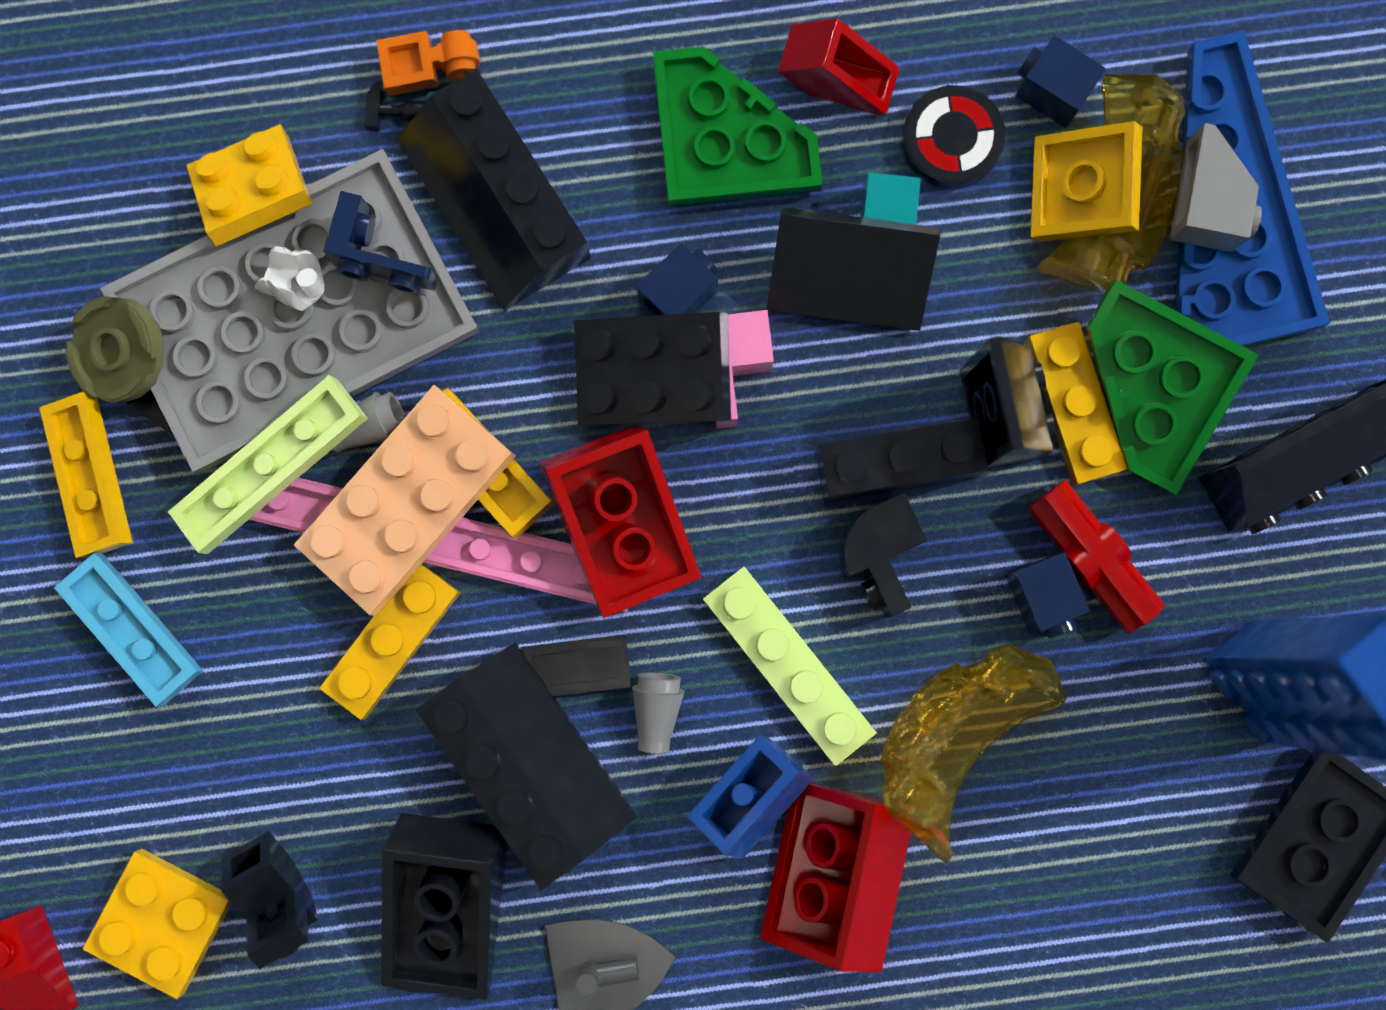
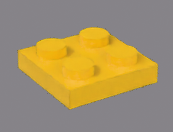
M1136 121L1035 136L1031 238L1042 242L1139 231L1143 127Z
M281 124L265 131L256 132L247 139L217 152L208 153L199 160L186 165L206 233L216 247L312 205L290 139Z
M144 849L134 851L83 950L178 999L185 994L232 903L222 893L221 889Z

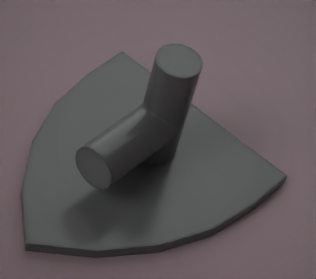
M600 918L573 919L545 924L559 1010H633L660 985L676 958L672 952L652 936L627 924Z

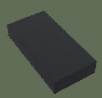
M626 634L521 647V652L532 669L536 670L552 696L632 687Z

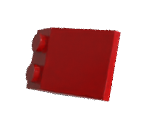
M635 424L538 462L559 517L603 618L702 578L647 429Z

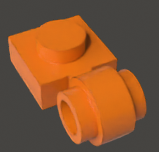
M453 30L444 33L440 37L441 43H436L437 46L432 47L427 31L376 40L384 89L389 96L439 87L436 70L446 73L447 79L454 82L473 69H478L480 66L477 42L471 39L469 32L464 30Z

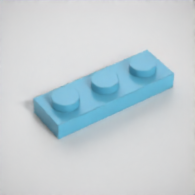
M94 552L54 587L155 707L166 705L203 672V669L102 553Z

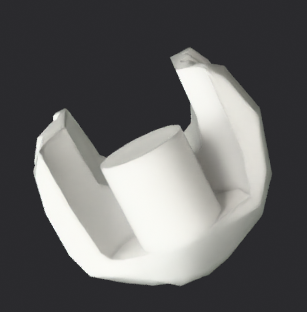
M275 246L270 250L268 255L269 266L264 278H260L255 284V290L275 296L284 305L300 311L316 303L325 289L323 274L317 256L308 250L292 252L286 247Z

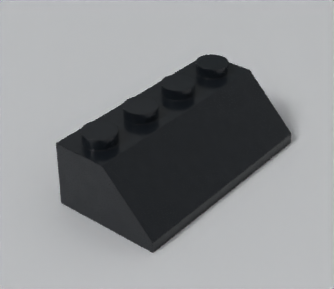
M477 68L432 94L397 138V141L499 304L506 311L591 259L588 243Z
M1386 378L1198 477L1228 531L1231 532L1248 528L1251 534L1263 531L1281 521L1277 512L1294 503L1297 510L1305 508L1326 497L1327 493L1323 487L1339 479L1342 485H1346L1371 473L1373 469L1369 463L1383 455L1386 457Z
M513 643L459 677L415 710L541 891L589 857L638 816L555 697L548 692L547 686L536 670L532 669L525 659L517 643Z

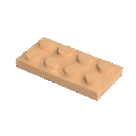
M433 385L297 540L294 546L369 615L377 616L516 455L440 388Z

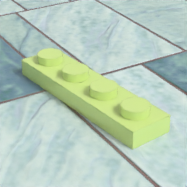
M328 375L170 509L168 513L198 553L209 554L368 418L339 380Z
M742 567L703 598V601L834 766H837L877 734L745 567Z

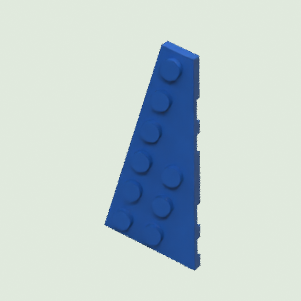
M1242 30L1194 42L1188 49L1182 168L1187 141L1204 123L1216 125L1258 184L1259 190L1256 206L1262 208V216L1254 237L1248 239L1232 252L1178 242L1175 311L1244 347L1323 328L1330 324L1245 32Z

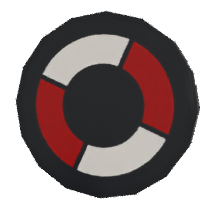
M945 85L928 91L913 104L902 130V149L908 165L916 174L919 172L924 178L929 180V183L939 188L961 189L978 183L995 167L1005 147V124L999 109L985 94L968 86Z

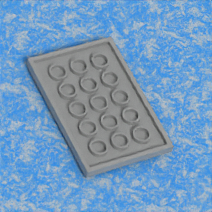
M384 149L306 186L312 205L217 247L207 235L100 288L104 296L134 299L146 307L159 324L164 342V359L161 372L151 391L193 473L200 475L232 458L328 375L337 378L349 395L353 397L479 333L478 327ZM341 191L361 195L371 211V216L375 218L372 240L368 247L362 246L361 250L431 268L438 280L435 291L420 288L418 294L406 293L390 287L388 279L369 275L367 281H360L343 276L336 271L337 266L333 265L323 251ZM275 246L286 247L292 252L308 250L317 256L325 284L324 293L316 303L303 311L284 305L275 296L255 290L256 282L260 278H264L269 266V252Z

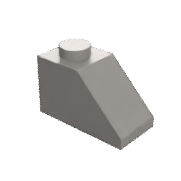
M1204 123L1187 141L1170 240L1232 252L1248 239L1254 237L1260 225L1262 208L1256 206L1259 190L1258 184L1216 125Z

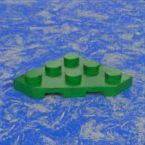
M704 46L653 51L669 207L819 192L822 190L823 182L817 134L801 122L798 125L776 107V102L745 78L743 80L738 78L720 64V59Z
M1112 280L1089 320L1086 329L1115 432L1128 470L1177 495L1259 354L1118 280Z

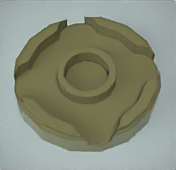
M102 296L87 302L74 315L70 327L75 328L72 341H67L66 356L72 376L84 392L92 397H99L106 402H129L143 397L155 385L163 367L164 342L159 324L150 311L134 299Z

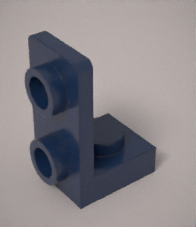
M341 191L323 251L333 265L337 266L336 271L343 276L360 281H367L369 275L388 279L390 287L406 293L418 294L420 288L435 291L438 280L431 268L361 250L362 246L368 247L372 240L375 218L371 216V211L361 195Z

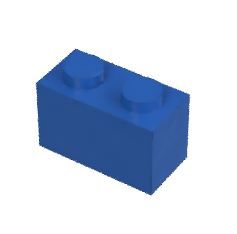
M759 735L687 817L724 855L744 858L814 778L777 742Z

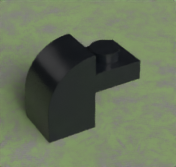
M905 493L877 504L860 515L847 529L840 546L839 561L844 579L863 571L867 578V581L861 583L863 593L871 609L874 612L881 609L885 618L893 617L911 608L889 558L927 541Z
M269 831L222 857L221 891L246 919L247 956L259 970L279 958L290 956L300 946L309 942L308 925L318 920L313 898L294 861Z

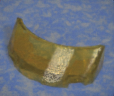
M1105 74L1102 81L1104 126L1136 121L1143 127L1139 231L1065 239L1050 256L1040 262L1039 273L1105 294L1112 280H1118L1126 284L1128 275L1134 269L1145 270L1161 247L1170 228V222L1176 207L1186 148L1181 147L1179 144L1178 130L1186 113L1183 96L1158 74Z
M1009 644L990 648L985 660L976 662L968 667H963L957 662L928 681L913 696V700L895 720L884 745L881 762L885 767L884 789L881 790L885 807L889 814L943 862L948 863L954 855L950 846L952 809L960 786L973 764L992 743L1011 728L1042 712L1061 707L1066 701L1067 696L1053 661Z

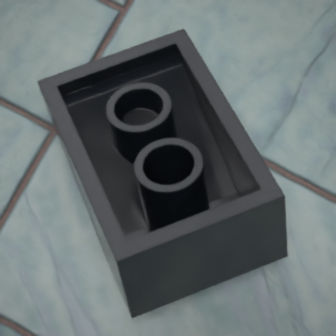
M1001 336L989 338L959 370L969 418H979L988 469L1042 459L1053 452L1052 444L1057 441L1054 418L1051 413H1045L1041 393H1044L1046 389L1043 367L1040 362H1034L1031 348Z
M405 813L400 814L382 849L381 986L487 1000L490 992L506 853V840L495 825Z

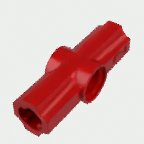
M1067 480L1060 482L1027 508L1061 553H1066L1078 584L1086 591L1094 593L1125 634H1130L1141 626L1146 625L1165 607L1161 598L1131 563L1132 553L1122 537L1105 522L1100 523Z

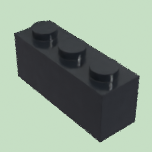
M979 418L820 444L815 452L824 503L972 479L988 471Z

